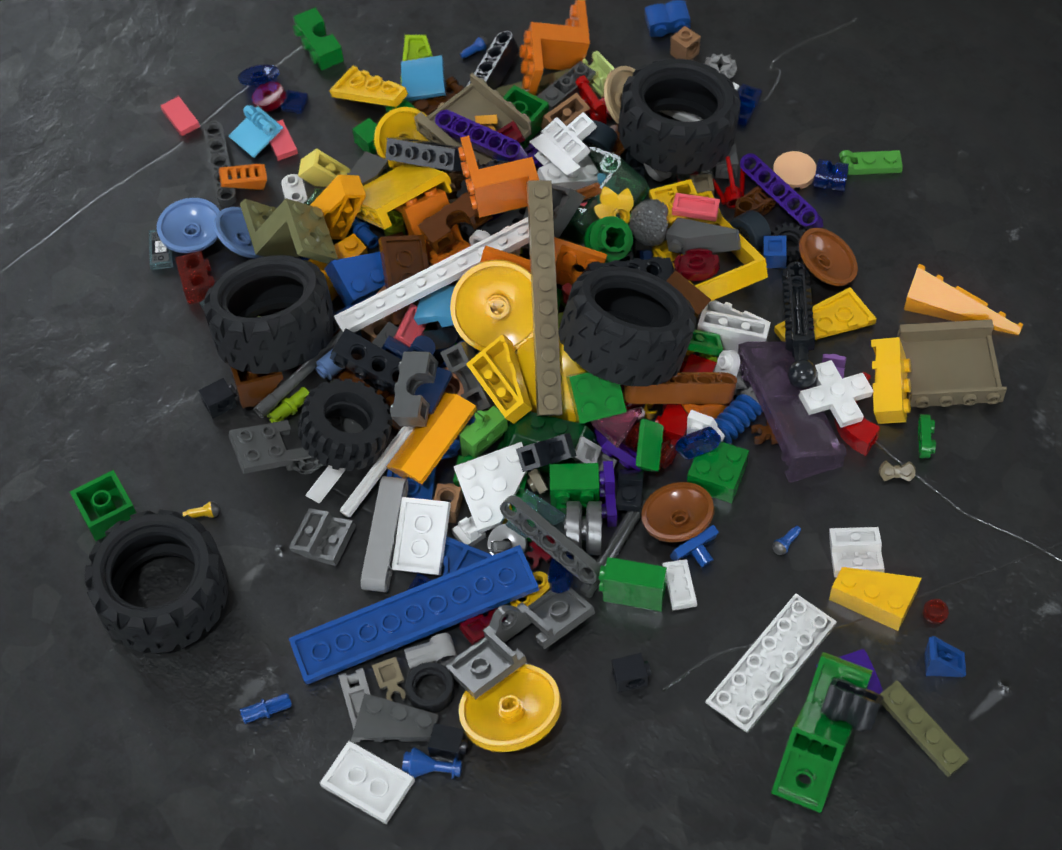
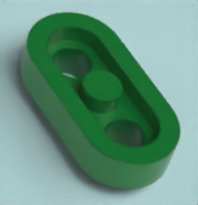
M920 414L918 419L919 458H930L931 454H935L936 441L931 439V434H934L935 420L931 419L929 414Z

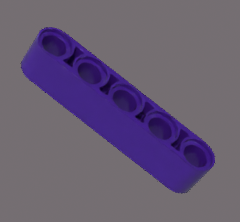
M442 110L435 117L436 125L453 140L461 143V137L469 136L473 149L496 160L512 162L528 158L526 151L518 141L450 110Z
M752 153L742 157L740 167L746 175L760 186L767 195L773 198L806 231L811 228L823 227V219L818 212L759 157ZM756 163L753 169H749L752 164ZM771 176L769 181L763 183L766 177ZM781 190H785L783 195L778 196ZM800 203V206L797 209L792 210V207L795 204ZM815 217L812 223L807 224L809 218Z

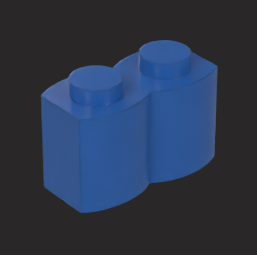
M675 0L666 4H653L645 8V20L649 34L652 37H662L668 33H677L684 26L690 29V16L684 0Z

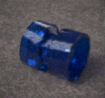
M818 159L813 187L826 189L830 186L832 190L844 192L849 164L836 162L834 165L830 160Z

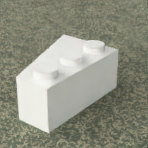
M588 154L577 163L580 168L569 175H565L553 163L542 166L537 171L539 180H550L552 185L578 190L593 183H599L597 173L599 172Z
M713 300L701 312L697 330L720 334L722 347L725 350H734L739 353L764 357L771 322L748 311L742 313L732 308V304L728 302L723 304Z

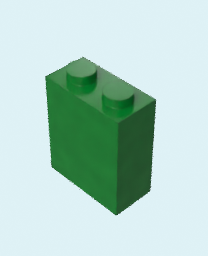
M607 557L606 566L601 565L599 573V591L603 592V601L662 611L666 591L667 567Z

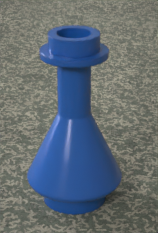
M416 747L411 752H405L402 771L414 778L433 771L452 773V779H455V776L460 777L462 761H457V758H454L453 763L436 761Z

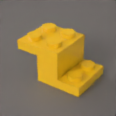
M691 179L649 190L650 199H658L668 207L666 217L667 228L672 226L677 217L704 223L712 222L672 215L676 193L714 198L711 191L697 194ZM720 209L718 210L717 219L723 217Z

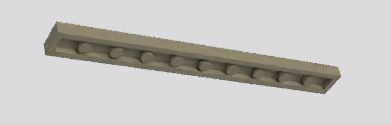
M528 180L527 201L537 416H561L562 396L552 181Z

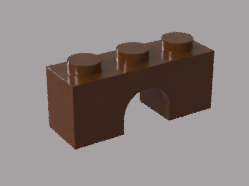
M463 193L460 198L451 204L445 205L439 212L426 218L418 225L422 235H424V239L437 255L456 243L451 231L455 224L465 222L470 224L475 230L493 218L492 215L479 218L477 209H472L470 196L473 195H470V193Z

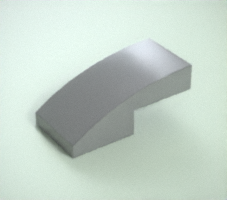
M583 436L579 438L575 449L577 456L572 457L577 464L598 463L599 471H603V461H613V467H615L617 461L601 452L602 448Z

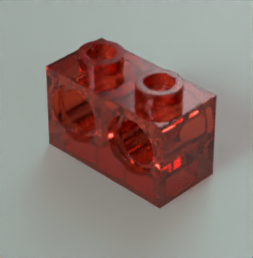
M201 251L176 257L188 305L204 301L208 289L214 286L213 275L208 276L207 273L211 271L208 258L203 259Z

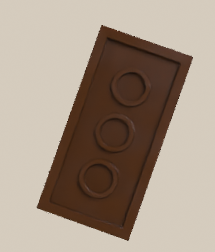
M424 235L386 236L378 239L386 289L429 268ZM420 299L413 302V304L418 306ZM411 304L391 313V323L399 327Z

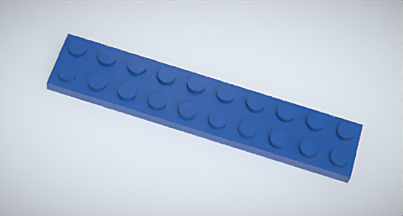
M518 545L288 639L303 680L308 685L539 591V586L521 546Z

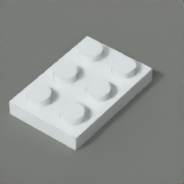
M402 497L392 570L441 576L451 507L450 502Z
M348 741L321 780L320 785L329 792L387 824L415 780L411 775Z

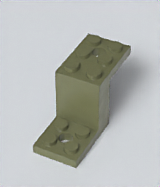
M287 198L277 208L247 199L241 202V210L256 255L263 257L275 255L302 256L327 264L333 260H338L335 246L320 208Z

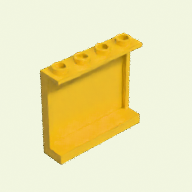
M404 163L363 186L366 197L356 217L385 230L392 226L387 215L389 211L434 186L451 193V180L448 174L443 171Z

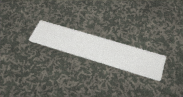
M544 134L530 141L535 148L565 175H569L580 168L576 162Z
M329 465L305 496L320 503L345 472V468L335 470Z

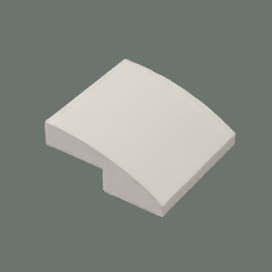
M879 527L829 528L834 577L838 576L842 567L884 572Z

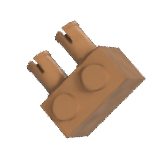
M575 93L544 115L541 128L544 129L556 117L568 126L582 112L588 116L590 107Z

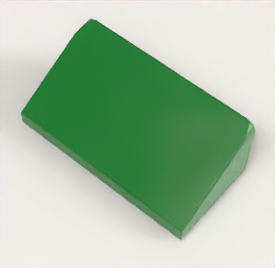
M647 419L640 420L636 466L642 471L657 472L660 468L664 427L660 423Z

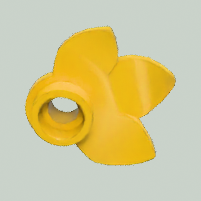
M604 186L602 193L599 195L601 204L593 207L595 214L599 219L609 216L616 217V214H618L622 220L629 224V212L634 206L630 190L628 188L624 189L617 195L614 191Z

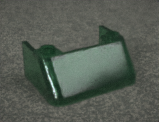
M591 146L589 150L600 171L608 175L600 185V188L608 187L617 195L628 188L634 201L632 211L648 194L649 185L647 181L620 156ZM599 195L590 198L585 206L580 205L560 236L584 245L586 229L592 222L599 219L593 208L601 204ZM606 232L607 237L605 242L609 246L612 238L610 234Z

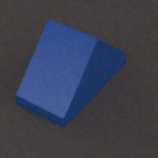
M935 636L929 637L924 652L925 675L943 677L966 676L965 653Z

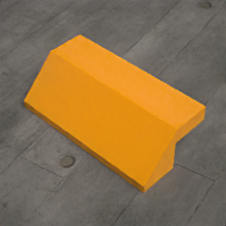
M443 393L435 412L428 414L426 427L414 428L386 466L387 469L402 478L407 479L410 477L422 485L477 411L476 405L457 394Z

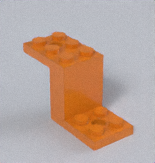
M575 0V3L571 4L570 18L566 19L565 25L531 22L529 30H525L524 45L520 46L519 54L523 58L521 63V73H524L522 88L536 96L544 71L543 68L555 70L571 69L585 58L590 45L585 0Z
M461 137L462 147L458 148L460 160L465 161L461 162L463 176L469 178L465 179L468 193L473 195L470 196L472 209H477L479 218L527 207L528 180H539L533 157L478 169L470 137Z
M434 186L398 206L395 210L402 214L409 235H422L418 225L450 203L445 191ZM457 224L451 229L456 243L438 255L425 240L429 267L472 246L462 239Z
M554 237L556 284L563 286L569 283L571 286L583 273L576 271L573 267L574 265L578 264L586 269L587 265L592 262L605 263L607 254ZM485 245L480 263L488 260H507L521 265L531 273L529 259Z

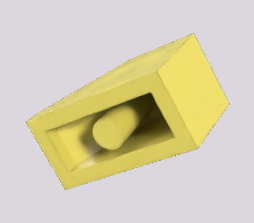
M316 148L301 159L298 176L314 186L327 187L338 175L350 173V168Z

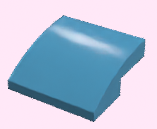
M442 55L401 62L402 86L406 87L408 95L405 97L407 101L446 95Z
M446 285L420 299L414 316L417 325L438 321L442 327L454 325L450 304L455 286Z

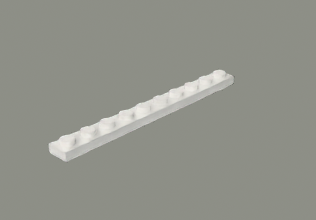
M528 217L334 316L342 332H344L345 328L356 332L460 279L468 269L480 263L485 245L510 253L528 244Z

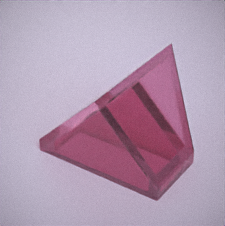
M642 409L627 410L626 413L594 420L592 425L618 448L638 420Z

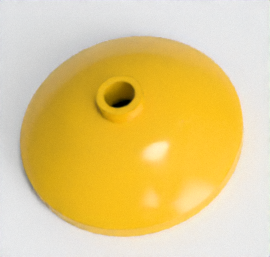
M399 107L389 111L380 119L374 133V144L379 157L386 159L387 138L406 137L429 141L416 129L414 116L422 111L411 107ZM388 160V165L392 169L404 164Z

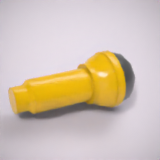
M210 501L203 505V507L184 511L183 516L215 518L218 516L220 508L216 502Z

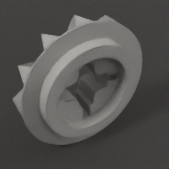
M722 52L718 56L713 53L711 58L707 57L704 63L717 69L719 73L726 75L729 79L737 71L736 60L731 59L730 55L723 56ZM720 63L723 64L721 70H719L718 64Z

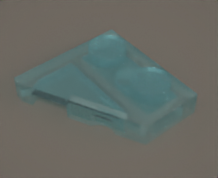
M527 489L520 498L552 525L560 523L566 515ZM527 519L528 524L532 528H536L535 523ZM507 521L505 526L512 529L525 539L528 538V536H526L510 521Z

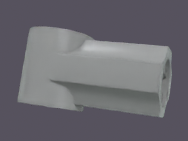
M448 633L435 635L427 643L404 649L410 672L421 663L435 662L445 666L457 657L451 635Z

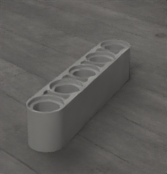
M386 476L381 478L361 575L362 590L385 593L389 590L402 497H407L408 479Z

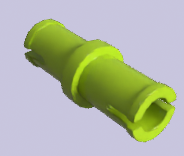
M301 387L290 398L282 400V404L267 415L270 418L269 421L271 423L283 421L290 414L294 415L297 413V409L304 404L309 391Z

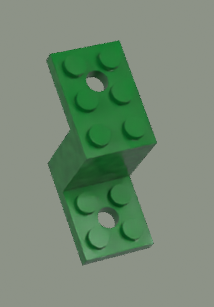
M822 653L807 700L792 728L771 794L819 813L822 812L838 763L853 730L851 724L846 721H832L821 712L829 685L833 678H839L867 689L872 670L830 654ZM798 775H808L811 783H802L798 779Z

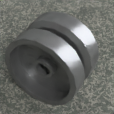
M567 501L566 517H564V535L581 549L582 540H586L587 553L589 555H601V501H589L586 516H582V504L580 501Z

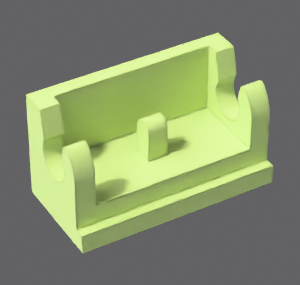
M598 51L592 53V64L588 65V61L585 58L582 62L596 71V74L590 81V86L602 98L604 97L606 78L615 68Z

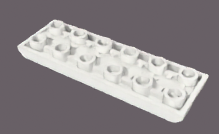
M795 593L705 703L724 715L746 733L749 732L833 630L837 621Z

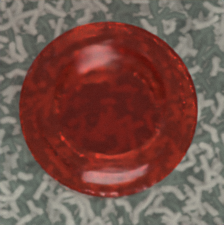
M940 599L929 600L923 608L924 617L929 622L935 624L944 622L949 614L947 605Z

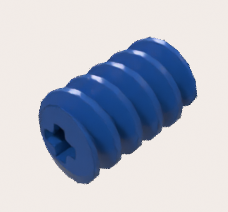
M745 394L738 395L715 418L718 428L725 436L723 442L732 444V439H737L738 433H743L745 431L744 427L748 428L751 425L750 421L754 422L757 419L756 415L760 416L762 414L761 406L752 397Z

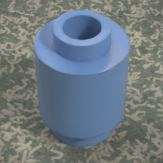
M333 349L316 361V371L323 379L327 377L331 380L345 369L336 366L333 360L330 359Z

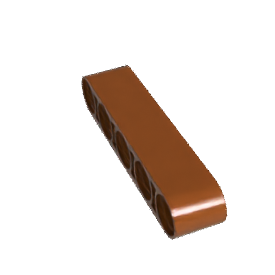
M678 372L669 381L659 385H624L622 394L624 401L631 404H727L733 400L737 378L733 374L726 372Z

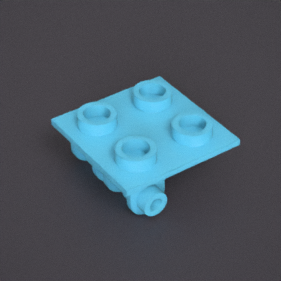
M247 105L243 109L246 119L229 137L254 158L283 127L260 107L255 108L252 105Z

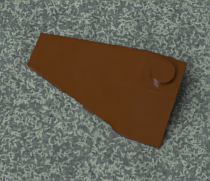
M230 366L242 408L256 406L268 394H271L283 379L282 372L254 374L251 371L242 372Z

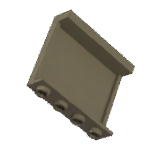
M473 73L470 74L471 84L426 117L422 112L414 116L417 131L430 142L462 147L461 143L453 140L435 123L436 115L442 110H450L474 122L475 116L497 115L498 126H494L496 131L514 120L525 139L532 134L530 118L526 114L520 113L513 103L507 102L497 90L491 89L482 78H478ZM473 149L477 166L483 163L488 165L489 161L496 160Z
M992 319L904 324L899 326L897 337H900L906 359L910 358L911 372L907 373V378L911 382V392L907 393V399L910 400L911 407H948L960 404L970 406L977 403L996 404L1003 402L1007 388L1002 387L991 336L994 328Z

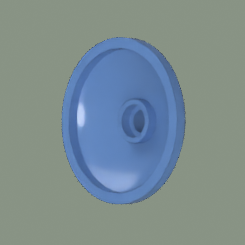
M186 198L176 201L161 213L157 222L158 236L167 248L175 252L194 253L204 250L218 239L214 230V220L220 210L210 201L201 198Z
M228 207L221 210L214 220V230L222 244L232 252L243 257H263L255 254L241 208Z

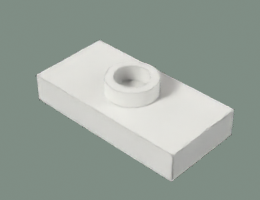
M687 559L663 563V567H667L666 585L672 611L697 607Z

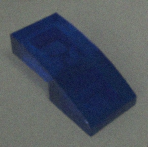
M742 84L738 90L741 101L738 124L746 126L757 106L762 90Z

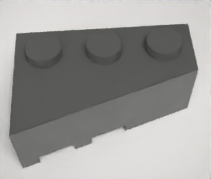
M552 185L554 237L559 238L585 196L571 188ZM528 206L523 219L528 217ZM529 243L521 247V249L530 253Z

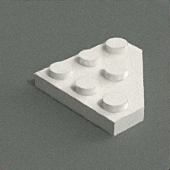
M522 442L453 466L478 534L503 523L505 517L500 511V505L507 497L511 495L516 496L523 477L528 472L522 471L516 451L517 448L523 447Z

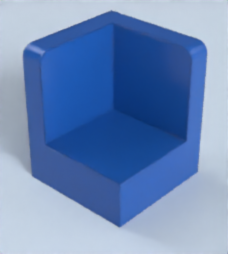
M764 236V258L766 259L767 268H786V236Z

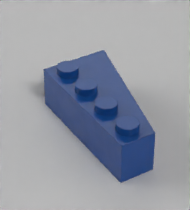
M380 252L333 260L324 268L345 307L373 292L377 293L385 285Z

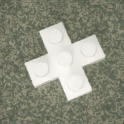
M582 112L568 126L556 117L541 132L574 162L578 163L591 152L582 140L590 135L597 126ZM540 151L534 155L543 166L552 163Z
M832 360L816 364L818 375L815 383L817 386L802 390L799 394V398L808 414L811 415L830 409L841 428L862 422L864 415L855 401L871 397L874 392L865 375L859 373L842 379Z

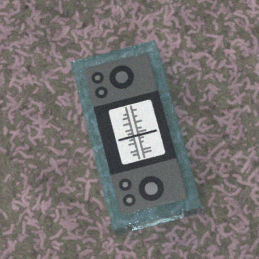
M149 230L151 270L172 268L173 250H170L161 242L157 230Z

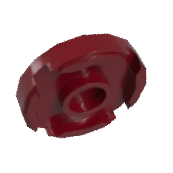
M690 249L685 251V255L681 256L679 254L675 258L674 268L688 281L705 280L718 273L720 269L719 256L717 254L713 255L712 251L708 249Z

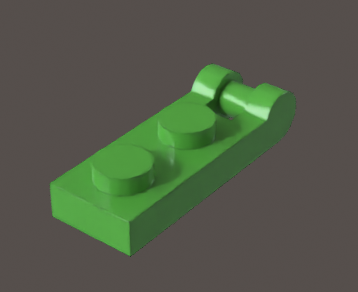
M844 150L839 154L840 162L843 163L841 171L844 175L902 173L903 166L900 150L851 152Z

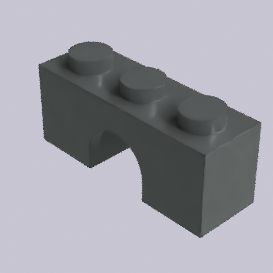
M460 342L440 352L448 370L454 373L463 385L464 394L461 395L462 398L476 405L477 411L489 410L492 406H496L466 365L467 362L476 356L472 346L467 342Z
M403 352L402 360L399 362L398 382L395 383L394 404L390 408L391 417L399 426L426 427L430 404L422 395H415V392L420 385L435 382L438 361L430 352Z

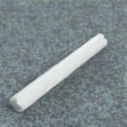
M403 426L381 457H379L341 507L340 512L348 518L352 516L386 471V466L415 427Z

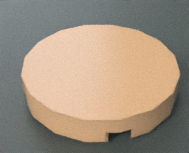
M790 151L777 157L774 162L773 171L792 189L799 187L803 189L814 181L817 166L809 155Z

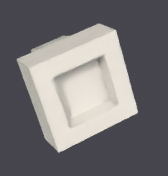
M472 516L469 518L465 517L458 522L457 526L452 528V534L456 539L469 546H474L486 538L485 532L478 534Z

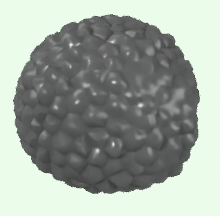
M658 199L645 200L640 202L631 211L629 227L634 239L640 242V244L659 246L664 242L668 230L666 218L668 207L664 202Z

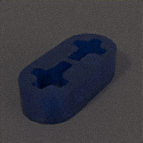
M706 427L681 437L676 443L675 448L684 459H691L717 448L721 442V437L712 427Z
M566 554V556H567L568 558H570V559L573 560V558L571 557V555H567V554ZM553 558L548 572L550 590L555 593L565 592L570 589L574 575Z

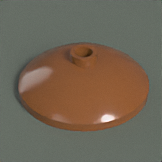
M811 228L801 236L799 241L800 256L807 269L816 278L834 286H845L855 279L858 271L857 261L854 253L843 239L823 228Z
M689 482L668 484L659 488L648 497L642 508V522L646 531L658 540L665 542L685 541L699 535L708 527L714 515V503L708 491L697 484Z

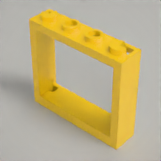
M723 217L709 223L735 229ZM740 233L741 248L731 252L744 265L695 285L711 301L768 278L766 259ZM667 240L659 246H652L654 257L670 258L671 262L680 254L668 250Z

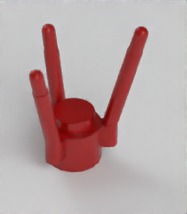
M727 156L726 163L730 186L725 189L723 194L715 179L712 178L713 186L721 199V204H726L728 208H735L737 199L744 196L745 172L741 168L739 189L735 185L730 157Z

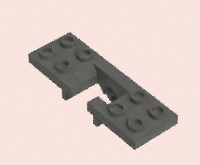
M335 416L327 419L334 428L343 432L357 433L364 430L356 421L347 417ZM288 420L229 431V438L243 474L286 466L287 471L296 470L300 474L307 475L315 472L323 465L319 463L317 458L313 459L308 454L309 450H305L303 447L287 449L282 436L290 435L291 427Z
M564 581L529 606H526L523 602L516 607L502 605L495 611L490 625L483 630L485 637L451 660L445 667L448 668L452 677L477 699L527 663L523 653L518 649L513 652L505 644L507 640L533 623L542 631L536 635L537 642L546 649L595 613L594 608ZM509 613L508 618L502 622L503 617Z

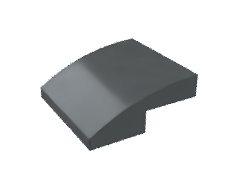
M309 508L289 549L304 557L337 566L356 528V524L353 520L332 517L328 511Z

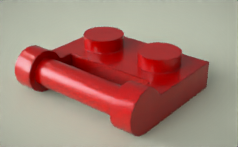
M579 77L575 83L579 88V96L590 107L588 117L591 120L607 124V107L605 103L599 100L594 93L587 77Z

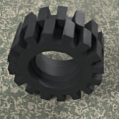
M783 223L782 228L777 225L775 230L772 229L771 236H786V241H792L797 244L793 248L786 247L787 266L791 262H799V260L802 262L799 241L806 230H801L799 225L796 228L793 227L794 223H790V226Z

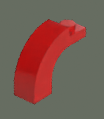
M862 372L870 384L871 376ZM834 417L835 426L841 438L852 449L867 456L878 440L881 427L863 417L862 422L841 428Z

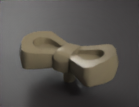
M884 461L879 468V475L884 481L892 478H902L906 481H911L916 475V468L910 461L902 466H893L889 462Z

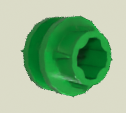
M615 216L603 217L592 222L586 229L584 236L585 247L607 254L605 263L624 258L631 250L633 244V235L629 225L621 218ZM606 232L610 234L612 238L610 241L611 247H609L605 242L607 237Z

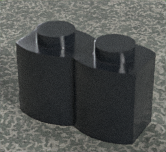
M833 678L821 712L832 721H846L857 731H871L883 696L869 689L858 687L846 680Z

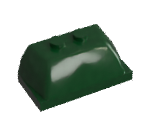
M530 411L515 424L508 420V428L503 433L497 450L522 442L524 447L566 433H570L575 449L579 438L582 436L597 445L598 441L595 434L586 425L551 416H537V413ZM571 457V458H568V459H565V460H561V461H558V462H555V463H552V464H577V463H576V462L572 459V457ZM550 464L535 468L539 469L543 477L550 478Z

